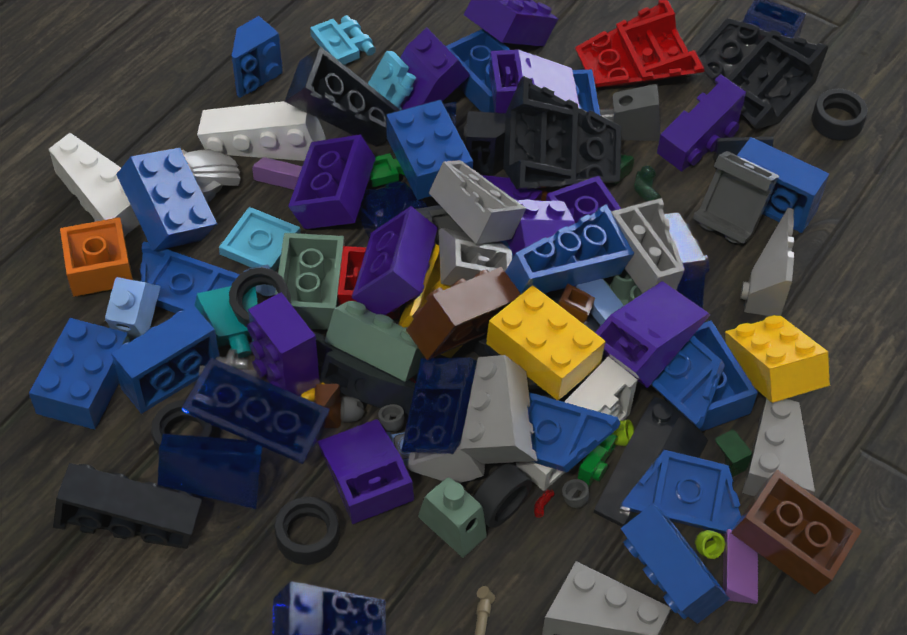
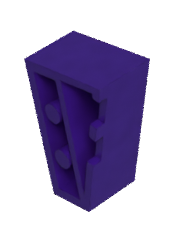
M721 74L715 79L716 86L707 95L702 92L697 97L699 103L689 113L684 110L660 134L657 154L681 172L690 165H696L707 152L714 151L717 138H731L739 129L740 125L738 122L746 91Z

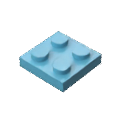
M249 207L219 246L220 255L251 268L268 264L270 269L275 271L280 264L284 233L301 234L300 227Z

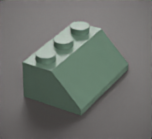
M348 301L334 308L324 342L405 382L432 365L433 358L426 360L406 331L407 327L394 323L390 317L383 314H375L367 310L365 305L356 301Z

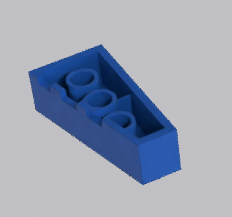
M606 204L592 215L587 214L580 218L577 223L569 227L565 226L559 229L553 236L545 237L517 252L505 273L521 294L532 285L542 293L563 289L567 284L575 286L619 275L633 257L634 252Z

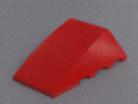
M658 0V5L651 9L646 7L638 11V16L628 22L624 19L617 23L616 28L608 33L603 31L575 47L584 70L592 69L595 88L642 84L705 72L695 50L688 52L676 29L675 12L668 0Z

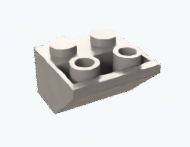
M446 228L439 230L441 284L451 286L462 278H465L466 281L470 280L477 273L485 269L492 271L502 267L506 271L512 261V250L500 241L475 244L465 232Z

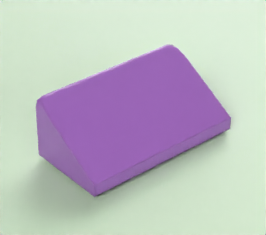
M263 157L254 164L252 168L253 177L256 181L294 190L302 166Z
M727 529L724 537L725 549L723 551V590L730 598L728 601L757 604L758 553L731 534V529Z

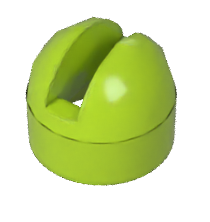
M629 419L621 420L619 428L612 433L618 436L614 442L615 445H628L634 433L633 424Z
M706 530L697 535L695 545L697 551L702 556L716 559L725 549V540L720 533Z

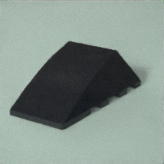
M727 18L696 54L704 67L705 73L714 83L715 79L721 74L746 91L741 113L755 129L780 123L815 84L828 46L822 43L817 45L808 43L806 39L800 37L793 39L782 36L781 32L774 30L770 32L760 30L759 26Z
M525 76L521 77L505 115L503 169L515 188L529 189L570 186L599 176L603 183L620 181L621 126L591 110L587 112L579 108L578 104L570 99L567 101L554 95V91L545 86L540 88L532 83L533 80Z

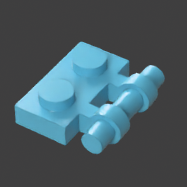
M348 15L342 17L341 24L339 25L334 19H330L310 27L311 36L316 43L343 65L359 59L360 51H364L368 56L373 55L376 51V48L372 45V39L367 34H363L358 22L351 19Z
M386 51L368 84L401 110L400 105L404 98L411 94L413 90L412 85L416 77L407 72L409 67L395 52Z

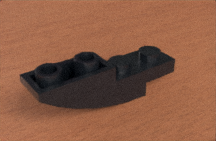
M317 332L314 333L316 336L318 370L320 372L319 381L324 384H339L341 393L375 407L382 408L386 405L395 404L403 408L405 415L412 416L415 414L423 387L411 380L405 382L324 342V336Z

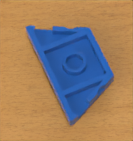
M144 241L142 243L143 255L140 267V282L159 285L160 291L156 306L174 313L184 311L194 305L197 293L232 286V283L240 275L168 249L153 252L148 242Z
M692 336L651 383V386L700 429L703 426L725 365L717 355L695 336Z
M529 392L530 407H527L529 422L533 424L534 431L531 434L532 449L536 451L537 461L530 462L567 473L618 429L620 421L618 417Z
M668 450L661 452L621 502L619 508L641 513L654 503L673 522L712 530L722 534H726L727 529L733 530L741 518L738 508L740 503L737 493L732 487L733 479L729 465Z

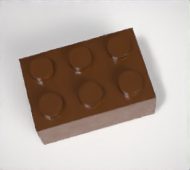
M502 267L492 271L485 269L477 273L470 280L466 281L465 278H462L452 284L450 288L443 290L440 287L428 294L426 304L412 315L414 319L406 331L426 360H429L488 333L489 320L519 297L521 293Z
M776 470L760 487L731 531V534L816 595L833 580L862 530L779 470Z

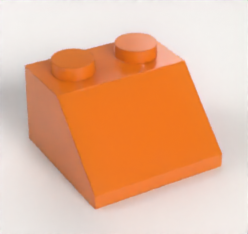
M120 217L60 228L66 274L73 297L113 289L116 277L133 280Z

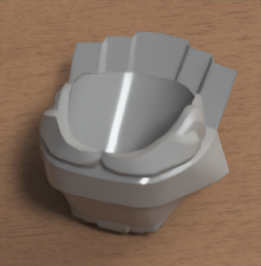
M211 149L192 152L182 150L207 203L216 196V193L221 190L223 185L239 186L240 171L237 168L238 164L230 156Z

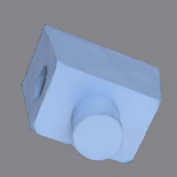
M116 277L105 315V321L110 328L127 332L129 339L132 340L143 335L150 329L160 286Z

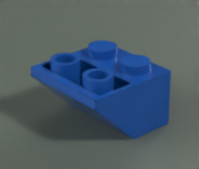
M259 16L238 27L236 30L232 63L236 93L239 98L283 73L279 33Z

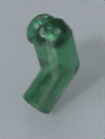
M647 165L637 172L634 181L635 191L646 202L661 198V195L652 188L656 172Z

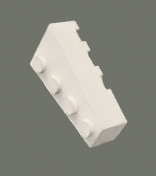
M284 101L203 110L197 133L204 149L220 151L224 155L299 161L305 160L311 142L326 139L317 117Z
M71 133L49 148L56 174L71 193L76 195L82 207L91 214L95 222L120 217L124 236L140 224L116 175L121 167Z
M608 356L565 402L618 417L619 421L630 415L637 379ZM516 462V467L543 491L565 473L534 462Z

